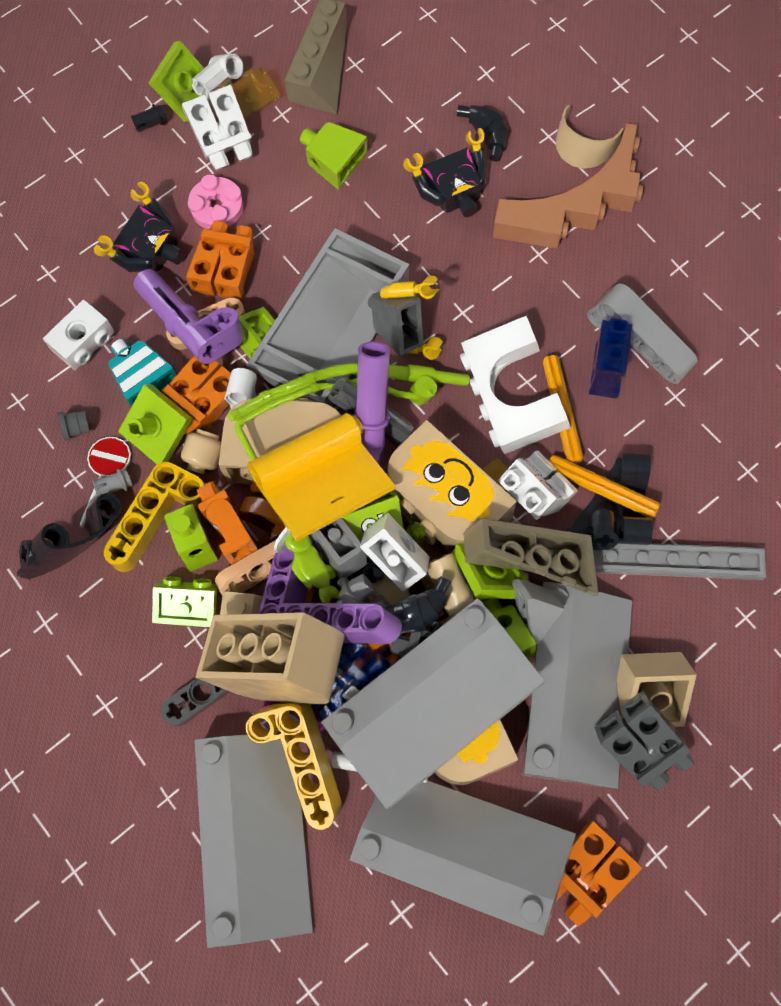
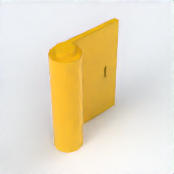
M346 413L247 463L249 472L257 487L296 541L395 490V484L361 443L363 427L356 416L352 417Z

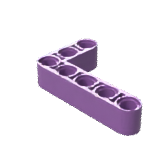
M286 549L282 553H275L258 614L304 612L341 631L345 635L343 643L389 644L399 637L402 630L400 619L378 604L305 603L308 588L292 570L293 552Z

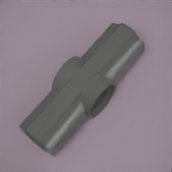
M346 377L338 379L328 395L329 400L349 414L354 415L357 385ZM387 406L390 421L386 426L385 438L398 446L410 436L414 427L410 421Z

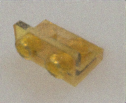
M263 66L256 71L254 68H250L241 75L242 79L237 83L233 84L230 81L221 87L232 86L244 119L280 97L279 91Z

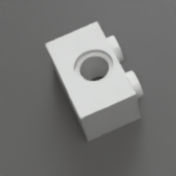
M83 299L42 339L54 354L75 371L79 366L86 364L91 355L100 346L105 345L115 331L109 321ZM85 334L82 339L77 340L79 336Z
M389 513L385 514L364 531L360 548L402 592L427 574L430 557Z

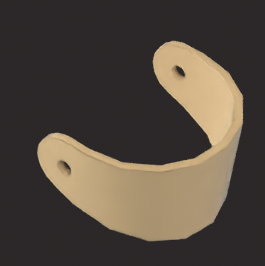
M567 105L563 111L555 138L556 150L561 158L571 166L583 169L597 167L606 162L617 149L622 139L624 128H621L619 133L613 138L606 140H593L582 137L574 132L566 123L571 109V105Z

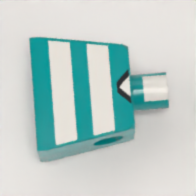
M122 338L116 340L111 345V350L116 357L111 359L108 365L131 407L144 384H152L162 392L176 377V373L171 365L142 340L130 346Z

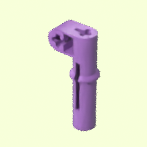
M146 269L141 271L134 279V289L165 322L166 330L171 335L177 336L201 363L208 364L214 362L243 342L245 333L239 316L233 308H219L200 319L197 310L192 305L186 304L156 271Z
M371 341L365 342L358 347L356 409L352 417L356 416L362 424L361 443L383 469L386 426L390 421V414L387 411L390 348L384 343Z

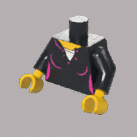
M478 128V141L472 140L471 131H468L466 134V141L473 148L471 151L467 147L426 165H423L422 156L419 153H414L415 167L411 165L408 158L404 160V168L409 172H413L412 179L422 199L435 206H440L447 213L459 208L464 217H470L477 212L478 207L475 201L480 198L481 189L485 186L487 173L484 148L480 146V143L484 140V132L481 128Z
M138 182L137 185L143 190L144 195H138L133 189L130 194L133 200L137 202L142 201L144 207L138 205L113 243L108 236H100L98 241L104 244L106 249L95 245L94 252L100 257L110 256L111 261L128 272H141L146 269H152L157 272L162 269L167 260L178 265L183 260L185 251L177 246L178 239L175 234V225L158 201L148 196L149 188L147 184Z

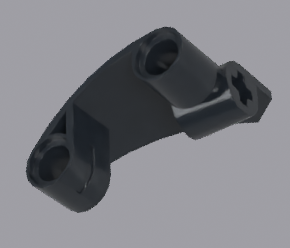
M621 453L620 457L616 459L607 479L645 496L650 476L649 454ZM596 493L583 513L566 532L591 535L593 550H609L617 544L650 545L653 531L651 518H646V516Z
M101 494L87 508L86 520L90 537L82 541L70 544L66 529L55 523L44 526L33 540H23L19 548L21 568L17 571V576L29 580L51 572L76 558L100 537L121 512L119 499L112 494ZM100 508H101L102 510H104L107 515H105L104 513H102V512L100 511Z

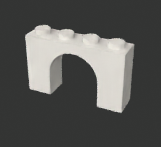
M527 316L461 343L465 352L460 354L462 363L466 371L471 369L474 378L469 380L475 396L480 394L483 400V404L479 405L485 421L490 420L493 426V430H490L489 434L494 447L500 446L504 454L571 428L558 393L525 406L506 405L495 397V381L503 368L540 351Z

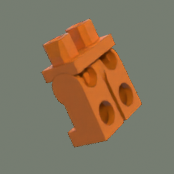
M214 220L209 230H202V239L198 243L186 279L192 292L215 296L217 292L218 297L236 298L243 301L246 278L255 255L252 228L241 225L238 226L235 235L229 234L227 224Z
M193 356L172 380L170 385H167L162 390L166 397L193 418L185 435L192 432L196 433V430L201 428L207 432L212 426L211 424L230 405L225 400V394L231 373L223 366H220L217 361L203 364Z
M213 481L196 490L203 501L198 504L200 511L211 526L226 541L219 545V548L231 565L259 550L240 520L239 512L225 490L219 492Z
M589 821L574 840L557 897L558 900L567 890L575 898L563 913L578 927L587 921L591 915L597 918L603 909L642 870V867L620 846L615 845L616 842L594 821Z

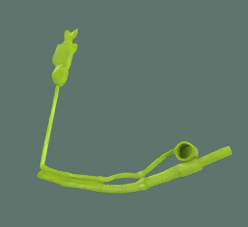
M358 363L334 365L306 373L271 390L259 393L255 398L229 412L228 419L236 421L234 425L235 432L250 460L256 459L257 456L242 429L247 422L268 410L271 411L279 405L323 389L332 390L334 384L316 382L335 376L357 375ZM411 364L407 366L389 365L388 378L414 383L410 387L409 392L398 391L388 386V394L398 398L411 399L417 405H425L437 391L436 382L468 386L470 378L468 374L437 371L433 367ZM357 378L350 380L357 385ZM290 533L285 540V545L294 554L292 570L309 590L312 586L319 589V597L322 603H330L331 598L340 599V591L330 585V580L336 577L335 571L331 566L324 563L318 551L312 546L309 535L296 541Z

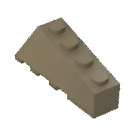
M319 0L284 80L289 102L337 115L340 78L343 68L342 61L347 33L345 3L335 0Z
M481 519L463 533L466 563L536 573L592 596L598 595L591 535Z

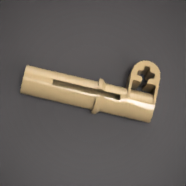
M453 552L430 561L427 574L421 578L426 590L434 589L440 576L451 581L446 593L448 600L444 606L448 614L447 622L475 600Z

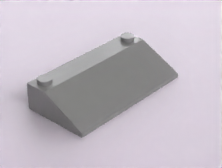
M335 228L247 363V368L274 387H278L309 372L334 365L358 363V347L365 342L373 341L377 334L373 326L372 309L368 306L369 297L373 293L380 292L381 288L385 285L396 282H409V264ZM351 375L335 376L316 383L334 384L338 379L344 377L349 379ZM327 389L300 397L330 406L334 404L328 397L331 390Z
M543 582L542 587L550 589L565 610L536 647L534 668L544 679L545 683L532 693L527 741L524 743L521 776L618 789L620 763L600 744L594 727L616 710L620 712L616 679L621 654H628L632 600L598 592L597 596H592L565 584Z
M477 598L321 723L380 802L389 810L541 687L545 681L497 619Z
M234 735L194 740L207 948L313 933L303 811L281 739L257 743L252 741L248 735Z
M427 781V783L422 782L389 810L384 807L377 796L375 797L359 831L350 861L539 935L546 936L576 834Z

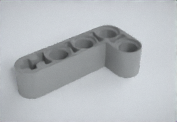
M619 283L606 291L587 312L589 321L601 330H606L613 326L622 336L627 331L626 340L670 383L679 384L698 362L693 351L632 289L624 284Z

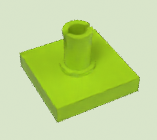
M176 41L172 44L149 81V85L184 122H188L182 110V103L200 97V95L195 93L191 85L193 84L192 78L201 72L204 67L181 41Z
M144 384L118 432L153 462L159 464L170 460L193 418L152 384Z
M457 543L453 550V554L471 587L470 590L475 600L478 598L482 603L487 599H515L513 580L519 578L529 582L522 570L466 563L464 544Z

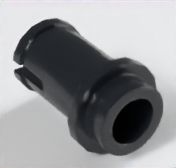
M153 104V108L131 115L137 132L159 123L163 125L162 122L167 119L161 105L155 106Z

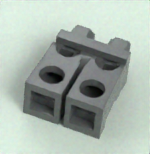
M644 690L620 707L624 717L616 710L594 727L600 744L625 769L636 777L643 787L649 784L659 791L670 780L666 772L668 768L675 765L681 772L686 771L695 763L681 733L660 712Z

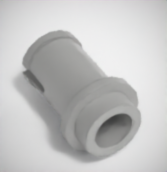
M117 469V473L92 481L97 497L101 494H110L122 489L127 491V488L132 486L126 469L122 471Z

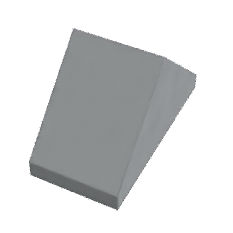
M518 578L513 580L517 612L536 644H539L565 608L550 589Z

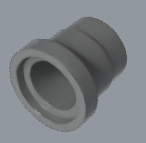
M64 411L57 412L64 441L70 440L72 436L90 432L85 411L64 414Z

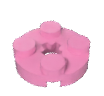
M214 175L204 176L201 182L193 187L188 198V207L195 222L206 229L210 228L214 220L222 221L228 227L233 225L241 217L244 209L240 188L231 180L215 177ZM219 199L222 203L221 205L216 204L214 207H211L213 200Z

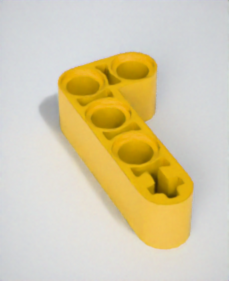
M161 462L157 464L104 548L106 561L120 572L132 570L163 523L164 515L169 513L175 501L185 506L193 504L199 509L198 504L203 502L199 494L194 497H188L187 494L192 488L204 486L203 481L198 476L173 463ZM174 475V479L170 483H162L166 476ZM159 500L155 508L147 509L150 501ZM143 525L142 531L139 534L131 535V531L135 526ZM119 553L125 554L123 558L117 557Z
M279 702L261 708L246 723L248 737L257 743L281 739L308 824L318 830L328 828L340 813L342 802L310 703ZM289 710L295 711L299 715L300 722H295L291 719ZM260 718L265 719L269 723L270 730H266L261 726ZM299 742L306 743L310 753L303 752L299 747ZM308 773L315 774L320 780V784L313 783Z

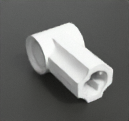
M236 54L213 56L208 66L192 78L193 84L191 86L195 93L200 96L205 95L208 99V93L222 88L231 79L239 78L243 73L241 58Z
M236 368L231 371L225 394V400L230 404L231 409L241 401L256 397L255 385L257 376L254 372L245 368Z

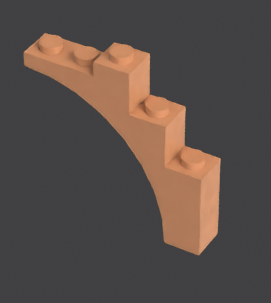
M626 123L621 142L612 158L597 174L583 184L565 193L543 199L522 201L499 199L493 238L558 249L560 238L566 239L568 226L595 230L597 221L603 220L606 208L632 212L634 203L640 202L643 192V185H639L640 173L634 172L636 160H632V153L637 154L640 137L635 136L637 125Z

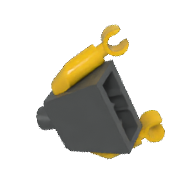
M428 276L421 284L409 281L385 285L381 288L380 292L373 293L368 299V306L372 309L375 331L399 356L405 353L419 354V352H423L426 358L434 360L442 351L440 346L443 341L438 337L430 338L427 344L423 343L420 298L416 296L419 293L423 298L430 299L440 290L429 287L438 280L435 276Z

